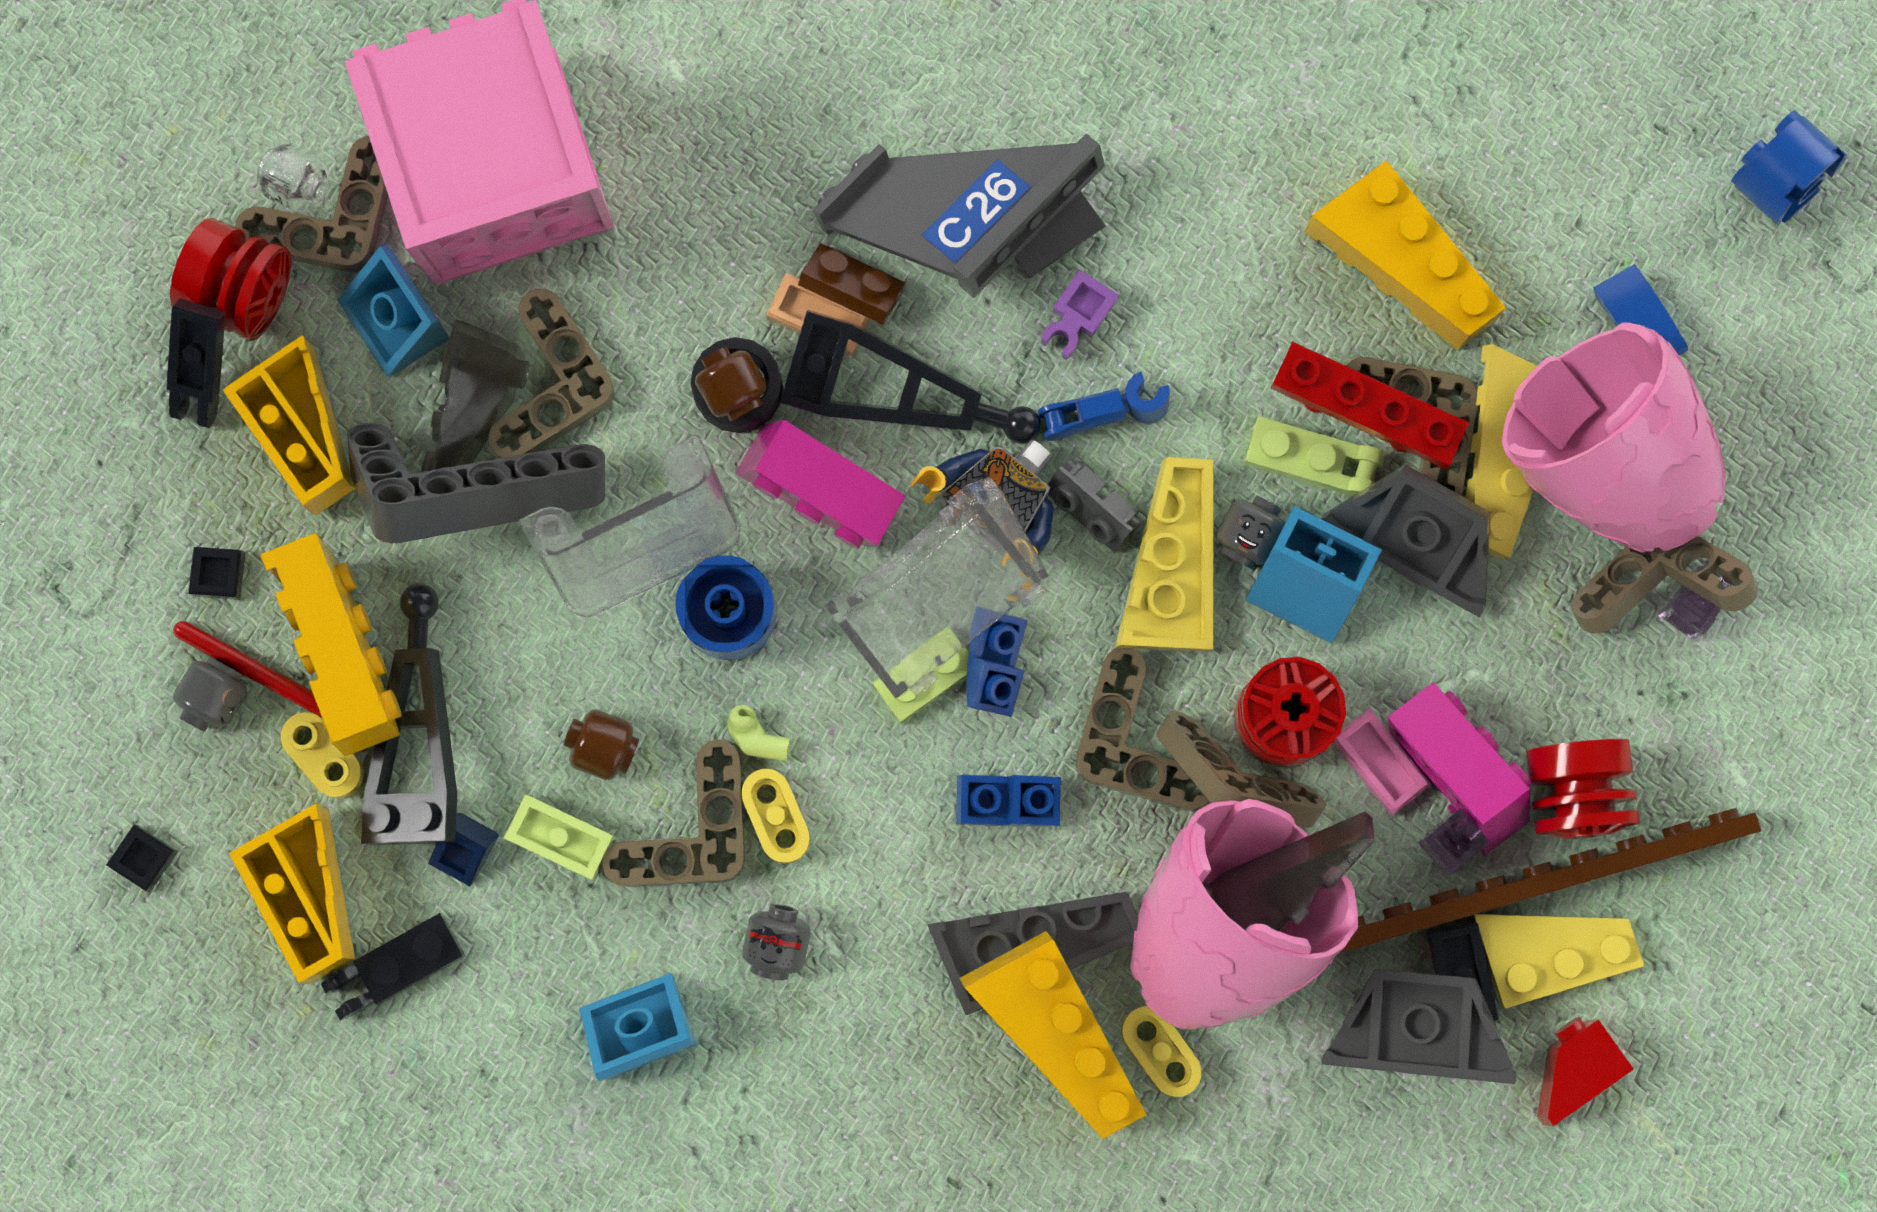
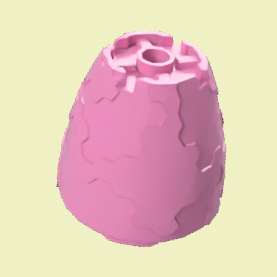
M1621 323L1613 330L1599 333L1577 344L1559 357L1552 356L1544 359L1515 391L1514 402L1506 415L1507 418L1502 436V444L1506 456L1519 469L1526 482L1537 493L1541 494L1553 506L1586 528L1618 544L1644 553L1645 551L1653 552L1654 548L1657 547L1663 551L1679 547L1699 534L1704 533L1717 518V503L1724 501V486L1726 485L1725 468L1719 440L1700 392L1686 365L1669 341L1667 342L1656 331L1633 323Z
M1253 799L1241 802L1234 800L1212 802L1199 809L1178 833L1166 857L1160 862L1154 873V879L1144 896L1139 911L1137 931H1134L1130 969L1136 981L1139 980L1143 987L1141 994L1146 1001V1005L1163 1020L1177 1028L1195 1030L1201 1027L1210 1029L1246 1017H1254L1271 1009L1312 982L1346 946L1358 929V910L1353 884L1316 840L1298 827L1293 817L1284 810Z

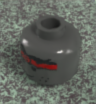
M770 904L768 911H760L750 916L742 948V957L751 965L750 971L753 974L772 980H787L789 974L796 973L803 968L811 930L806 922L797 918L799 912L797 909L782 904Z

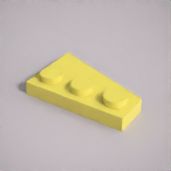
M1470 915L1472 922H1477L1479 926L1487 968L1501 1009L1510 1008L1645 966L1629 919Z

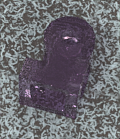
M1705 559L1693 572L1703 570L1710 561ZM1722 576L1720 577L1724 588L1732 586L1725 582ZM1682 585L1658 616L1693 641L1706 634L1717 619L1715 617L1720 612V608Z
M1460 808L1449 814L1448 817L1431 829L1417 843L1441 871L1449 875L1455 873L1490 841Z

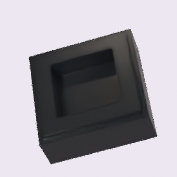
M194 547L188 594L193 597L240 600L246 553L242 550Z
M134 824L106 866L144 891L151 892L178 851L141 826Z

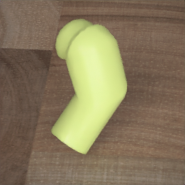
M738 705L731 710L727 720L728 732L743 754L787 761L790 747L789 737L766 734L756 718L754 709L750 706Z

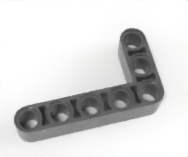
M374 422L362 423L352 427L347 433L350 477L374 536L382 542L403 543L588 509L598 506L605 499V454L600 448L593 445H572L409 474L392 433L386 426Z

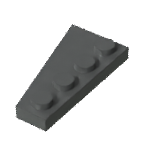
M1121 892L927 924L964 1013L967 1016L983 1009V1007L964 988L959 979L962 976L1045 931L1053 938L1069 970L1075 969L1132 944L1134 931H1137L1138 916L1128 893Z

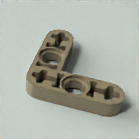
M369 136L359 138L349 151L332 221L271 208L251 207L245 209L238 216L235 227L243 231L247 241L253 237L248 231L249 228L258 227L260 220H263V223L269 230L281 233L282 246L287 247L291 252L292 261L347 272L360 271L375 252L388 198L377 162H374L372 165L370 177L374 183H378V186L366 181L368 167L362 160V157H369L373 152ZM358 193H368L374 198L372 209L364 215H355L349 210L351 198ZM302 228H311L317 233L315 245L306 251L295 249L292 244L294 234ZM331 232L330 238L332 241L340 245H349L351 238H355L357 244L362 248L361 251L352 252L350 259H346L341 249L328 246V233ZM266 233L259 235L269 244L280 243L275 235Z
M534 289L524 295L519 304V315L561 381L499 419L492 426L489 432V444L498 458L542 450L605 410L614 398V385L609 374L559 298L547 289ZM538 302H541L544 307L553 305L548 312L558 329L549 333L539 317L530 319L535 314L533 306ZM564 322L567 323V326L561 327ZM548 335L545 340L541 339L542 336ZM563 339H573L580 345L578 357L571 362H561L554 357V348ZM588 361H592L593 365L585 366ZM583 367L592 382L595 384L601 381L604 382L599 387L601 396L595 400L590 395L580 396L585 391V387L576 372L580 371ZM574 373L570 379H567L566 375ZM548 403H558L565 409L563 421L554 427H547L539 421V412ZM529 416L533 426L541 436L534 439L532 433L528 431L518 439L521 447L517 450L512 451L509 446L501 449L500 445L505 442L502 434L507 430H511L516 435L526 430L528 427L522 420Z
M1359 357L1351 360L1346 365L1347 367L1358 372L1359 370L1367 371V376L1380 382L1385 378V373L1390 374L1391 378L1387 385L1395 389L1400 379L1412 378L1416 380L1421 387V397L1419 400L1427 402L1430 397L1432 383L1438 384L1434 392L1435 394L1449 395L1453 388L1460 390V397L1466 399L1467 403H1462L1458 410L1451 409V401L1445 398L1436 397L1432 404L1436 408L1469 422L1460 442L1459 453L1453 457L1448 467H1456L1457 470L1454 472L1449 469L1445 474L1443 486L1462 495L1478 408L1476 406V385L1470 379L1460 375L1368 357ZM1421 458L1419 472L1437 481L1440 466L1430 468V462Z
M1696 536L1687 543L1667 551L1657 547L1654 548L1653 552L1645 551L1643 553L1625 547L1577 592L1572 600L1571 608L1579 626L1584 631L1591 634L1602 633L1615 626L1666 576H1669L1726 611H1738L1752 604L1757 597L1758 586L1751 569L1745 563L1703 538ZM1699 558L1710 559V563L1703 570L1698 572L1686 571L1687 566L1692 561ZM1627 571H1642L1639 578L1634 582L1628 584L1618 582L1619 578ZM1722 576L1724 581L1732 586L1724 588L1720 577Z
M1133 648L1113 649L1107 654L1102 664L1076 756L1078 774L1083 780L1091 784L1180 810L1196 811L1201 809L1209 802L1205 795H1196L1192 802L1184 800L1185 792L1178 788L1170 787L1169 797L1159 793L1167 779V767L1176 770L1172 780L1187 782L1190 778L1176 760L1125 746L1145 678L1146 663L1144 657ZM1122 657L1131 659L1130 667L1137 670V676L1129 675L1122 690V692H1132L1131 700L1118 693L1102 692L1104 685L1111 689L1114 688L1117 672L1110 669L1111 663L1119 664ZM1114 702L1120 705L1125 714L1124 722L1121 726L1115 729H1107L1099 723L1097 710L1102 704ZM1096 749H1102L1105 751L1104 759L1116 764L1120 762V754L1129 756L1130 759L1122 771V783L1112 780L1117 771L1102 768L1099 775L1090 773L1091 764L1084 762V756H1093ZM1149 762L1157 769L1158 781L1152 788L1141 789L1132 782L1131 769L1136 763Z
M1177 711L1169 712L1157 731L1159 741L1211 803L1229 800L1240 802L1247 799L1258 800L1289 813L1295 820V824L1301 827H1312L1326 807L1323 797L1303 783L1242 773L1205 728L1195 719Z
M718 739L709 741L701 747L697 754L696 776L699 838L616 843L607 849L602 861L603 872L608 880L618 886L638 887L727 882L740 875L745 865L742 764L740 755L732 744ZM722 749L726 758H732V765L725 766L723 769V780L725 784L734 781V790L716 788L705 792L706 782L716 784L715 771L712 767H706V759L714 758V750ZM718 797L728 798L732 801L735 808L732 819L722 825L714 824L707 815L709 803ZM736 829V839L726 837L727 852L736 855V863L728 864L727 872L719 873L718 866L709 863L710 856L718 854V839L713 838L707 841V831L726 833ZM654 848L651 858L652 870L655 874L654 878H645L647 874V868L645 867L630 869L628 878H622L621 871L612 868L613 861L621 859L622 851H628L632 859L642 860L647 859L644 850ZM679 848L687 855V867L680 875L670 876L661 869V857L668 849Z

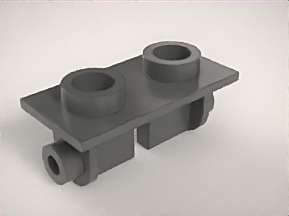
M1070 458L1063 467L1060 466L1047 484L1050 487L1049 496L1053 499L1054 503L1061 510L1070 513L1088 529L1090 535L1096 541L1105 544L1114 553L1118 551L1128 535H1131L1143 522L1137 516L1139 511L1114 490L1104 500L1097 496L1106 483L1082 461L1077 464Z

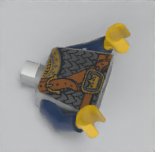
M1032 439L1016 458L1000 446L995 447L990 452L980 448L949 458L936 467L926 466L920 470L910 483L912 488L916 484H924L930 489V492L923 499L927 504L932 503L938 494L944 490L940 495V505L1006 558L1003 564L1004 567L1008 568L1012 561H1019L1026 567L1022 575L1024 578L1030 576L1039 555L1050 540L1054 507L1048 499L1050 487L1038 475L1053 457L1047 449Z

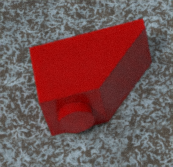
M1577 1017L1555 1032L1559 1040L1547 1049L1537 1114L1542 1125L1555 1126L1634 1070L1599 1019L1583 1022L1580 1017Z

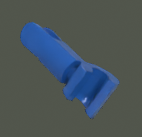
M1141 371L1133 375L1128 381L1125 393L1120 394L1119 388L1086 397L1052 403L1041 407L1038 410L1040 418H1045L1048 429L1044 433L1045 439L1047 441H1056L1089 429L1126 420V412H1129L1130 416L1136 421L1144 424L1160 421L1167 414L1169 408V385L1159 387L1153 399L1143 400L1140 398L1144 392V378ZM1077 411L1079 421L1066 424L1063 414Z

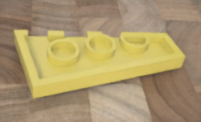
M1489 344L1482 346L1481 363L1485 364L1483 385L1478 386L1476 406L1480 407L1478 432L1472 435L1471 453L1475 454L1473 477L1467 481L1466 499L1491 512L1488 553L1502 559L1511 557L1534 490L1526 482L1519 469L1506 456L1502 444L1503 429L1507 418L1506 415L1514 402L1515 391L1537 365L1500 347Z
M1166 457L1162 460L1115 648L1197 652L1213 650V460Z

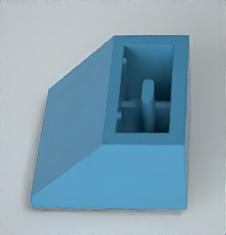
M1294 506L1288 514L1285 524L1245 601L1332 644L1358 599L1382 549Z

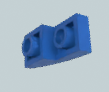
M1635 264L1593 287L1596 299L1616 326L1621 323H1633L1656 331L1667 342L1669 341L1678 355L1688 351V346L1672 318Z
M981 607L978 608L968 657L966 685L968 707L1012 717L1025 670L1017 668L1015 665L1028 620Z
M957 776L956 825L1060 826L1061 777Z

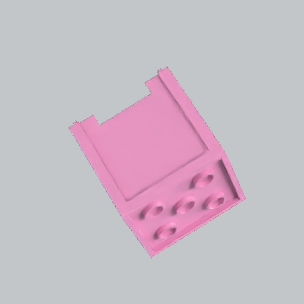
M526 0L507 1L501 3L503 12L478 20L474 19L472 13L448 20L450 29L432 34L430 27L405 34L408 41L406 43L379 51L378 45L375 43L353 50L354 58L344 61L405 248L435 285L615 228L555 47L552 48L536 0L526 2Z

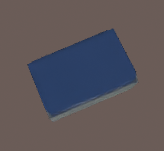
M457 813L455 843H436L428 864L470 887L492 851L499 834L462 813Z

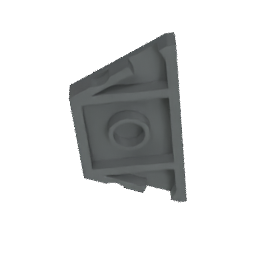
M1403 465L1327 511L1322 516V520L1382 549L1377 559L1378 561L1480 618L1486 606L1491 512L1411 467Z
M1374 969L1355 1005L1351 1007L1342 1022L1343 1025L1331 1046L1322 1056V1065L1515 1084L1517 1081V1074L1477 979L1471 977Z

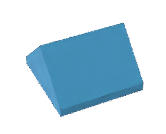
M388 244L381 245L337 299L386 376L396 374L451 339Z
M672 973L580 1007L594 1074L598 1081L608 1080L698 1045Z

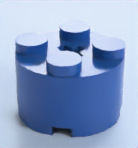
M1796 110L1790 112L1775 129L1777 135L1768 144L1761 139L1750 148L1741 160L1745 165L1731 179L1735 188L1776 225H1780L1781 221L1785 223L1814 198L1821 190L1819 186L1826 178V175L1823 173H1827L1832 178L1847 157L1844 151Z
M723 555L705 559L685 576L679 585L676 595V614L684 633L696 649L716 659H741L760 650L771 636L776 623L777 608L770 584L755 566L739 557ZM730 598L734 606L738 607V610L731 611L729 618H722L720 612L715 610V608L723 607L724 599Z

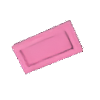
M1370 708L1345 727L1333 742L1334 746L1391 816L1431 785Z

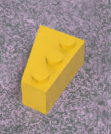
M301 335L222 389L301 504L313 515L317 516L355 490L316 348L304 335Z
M316 803L229 853L299 983L314 984L355 960L329 808Z

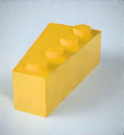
M1387 160L1314 213L1304 231L1315 241L1318 242L1320 240L1337 253L1336 257L1352 268L1354 266L1374 281V286L1388 297L1392 295L1410 309L1409 313L1458 350L1495 323L1506 309L1504 304Z
M317 533L260 554L266 571H271L283 585L284 590L275 593L281 611L286 614L292 628L295 631L300 630L301 636L296 637L293 642L309 674L316 673L317 678L311 680L309 684L332 744L346 757L399 736L400 733L395 719L402 716L401 710L391 689L385 691L380 676L387 673L386 666L376 646L370 648L366 633L372 631V625L362 604H355L351 591L357 589L358 585L347 561L340 563Z
M1047 931L959 978L964 988L1102 1139L1147 1115L1058 947Z

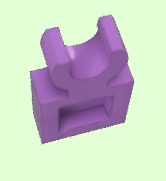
M1079 269L1053 307L1052 312L1062 318L1061 321L1053 322L1045 328L1041 344L1047 346L1055 335L1064 336L1068 341V345L1064 348L1061 357L1065 360L1069 359L1077 348V334L1082 331L1092 338L1118 301L1119 295Z

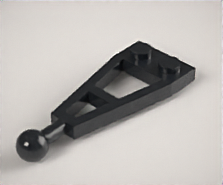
M806 311L780 403L826 417L971 431L973 422L977 421L1003 429L1005 435L1017 444H1026L1031 439L1034 440L1041 429L1040 418L1033 409L1026 406H1018L1007 411L980 403L981 391L860 326L815 311ZM849 339L909 370L898 407L831 401ZM922 378L964 399L961 413L913 409Z
M417 583L410 585L403 591L400 597L401 611L409 619L407 649L395 650L387 690L391 689L401 710L402 716L395 719L399 733L401 729L427 728L434 792L388 794L400 735L374 745L363 797L361 844L374 846L455 843L458 793L440 655L438 650L427 648L428 620L437 612L439 599L436 592L426 584ZM414 666H419L424 710L405 711Z

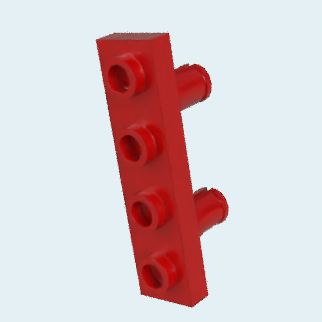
M1293 341L1270 388L1303 403L1306 409L1311 412L1325 413L1390 443L1397 452L1412 453L1444 469L1450 466L1469 425V422Z

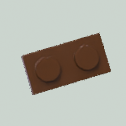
M820 243L802 270L798 285L883 325L901 297L905 282Z

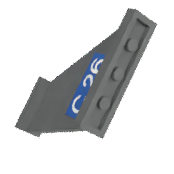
M1085 134L1077 143L893 158H889L886 149L878 144L869 154H864L855 161L850 173L836 187H830L822 194L813 211L822 230L827 235L835 231L956 278L960 287L971 297L975 298L1105 167L1100 144L1088 134Z

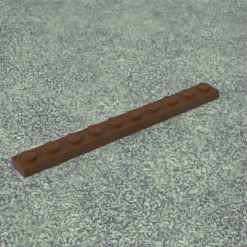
M1736 807L1709 815L1708 818L1711 825L1693 830L1691 821L1662 829L1664 839L1646 843L1643 834L1615 842L1618 850L1616 853L1600 857L1598 849L1594 848L1570 855L1571 866L1553 870L1551 861L1522 869L1525 879L1507 884L1504 875L1476 882L1478 892L1460 897L1458 889L1455 888L1429 896L1431 902L1429 907L1413 911L1411 902L1382 910L1384 919L1366 924L1364 915L1358 916V929L1339 953L1761 832V827L1756 812L1740 817Z

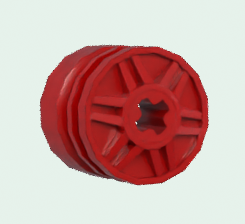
M214 218L204 219L194 228L177 259L170 286L171 307L179 299H184L225 311L224 331H235L241 338L249 341L256 340L268 329L284 299L292 267L291 252L287 247L277 243L269 244L264 238L259 236L251 237L246 241L245 234L241 229Z
M1302 657L1279 658L1263 666L1240 692L1234 709L1235 730L1244 748L1259 761L1278 768L1300 766L1328 749L1340 735L1346 717L1345 695L1336 677L1320 663ZM1290 699L1296 700V708L1304 711V714H1300L1294 722L1289 720V712L1281 710V706L1288 703Z
M1629 739L1569 742L1533 748L1526 751L1531 784L1553 786L1554 795L1532 802L1534 811L1556 810L1555 818L1535 821L1537 835H1552L1564 839L1589 838L1611 835L1628 826L1640 824L1638 811H1616L1615 808L1617 803L1637 800L1636 791L1613 789L1612 779L1633 773Z

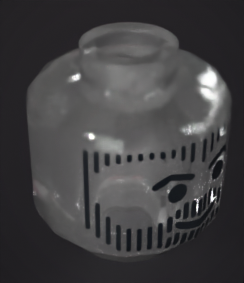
M292 143L281 144L276 148L268 150L258 164L257 178L263 195L294 212L302 213L311 210L314 206L321 204L330 192L329 169L325 160Z

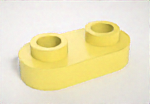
M303 712L293 715L285 722L281 731L282 747L320 792L333 798H346L353 795L360 788L364 779V768L361 761L355 754L345 757L332 744L321 717L313 713ZM304 728H310L312 731L311 741L306 745H300L297 740L298 733ZM335 764H341L344 769L343 776L337 781H331L328 776L329 769Z
M760 769L750 774L742 787V800L763 850L772 860L779 863L789 864L800 860L809 849L810 833L788 781L781 773L772 769ZM765 786H771L776 790V798L768 804L762 803L758 799L760 789ZM788 830L795 835V843L790 848H781L777 843V837L782 831Z
M1148 1006L1132 1010L1125 1017L1121 1028L1122 1039L1129 1051L1160 1092L1172 1097H1182L1190 1094L1196 1089L1201 1079V1065L1195 1054L1177 1029L1159 1017ZM1144 1021L1151 1023L1155 1029L1154 1037L1149 1041H1143L1137 1035V1027ZM1172 1062L1180 1063L1184 1069L1183 1077L1176 1082L1171 1081L1166 1075L1167 1066Z

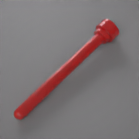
M180 621L175 624L173 633L179 640L322 718L312 690L187 621Z

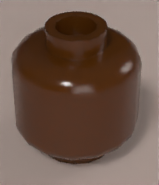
M727 346L701 360L706 369L697 374L695 384L714 416H727L731 422L764 403L760 396L765 393L767 384L753 358L747 351L739 350L730 354Z
M593 709L585 715L583 721L573 718L563 746L571 749L569 761L573 768L603 780H611L618 772L626 774L634 757L639 738L633 736V727L630 722L598 709Z

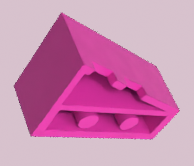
M785 420L762 426L735 472L736 475L751 482L762 493L774 499L779 498L794 506V511L808 521L819 524L821 521L836 530L834 534L836 538L856 549H859L861 545L877 546L906 497V495Z
M1433 682L1388 716L1389 733L1429 782L1432 781L1451 802L1447 809L1453 817L1458 819L1460 816H1463L1479 834V841L1475 845L1486 856L1530 822L1529 786L1531 781L1517 763L1512 761L1510 764H1507L1496 752L1499 749L1498 744L1484 727L1479 726L1476 729L1465 717L1467 711L1458 697L1451 691L1444 694Z

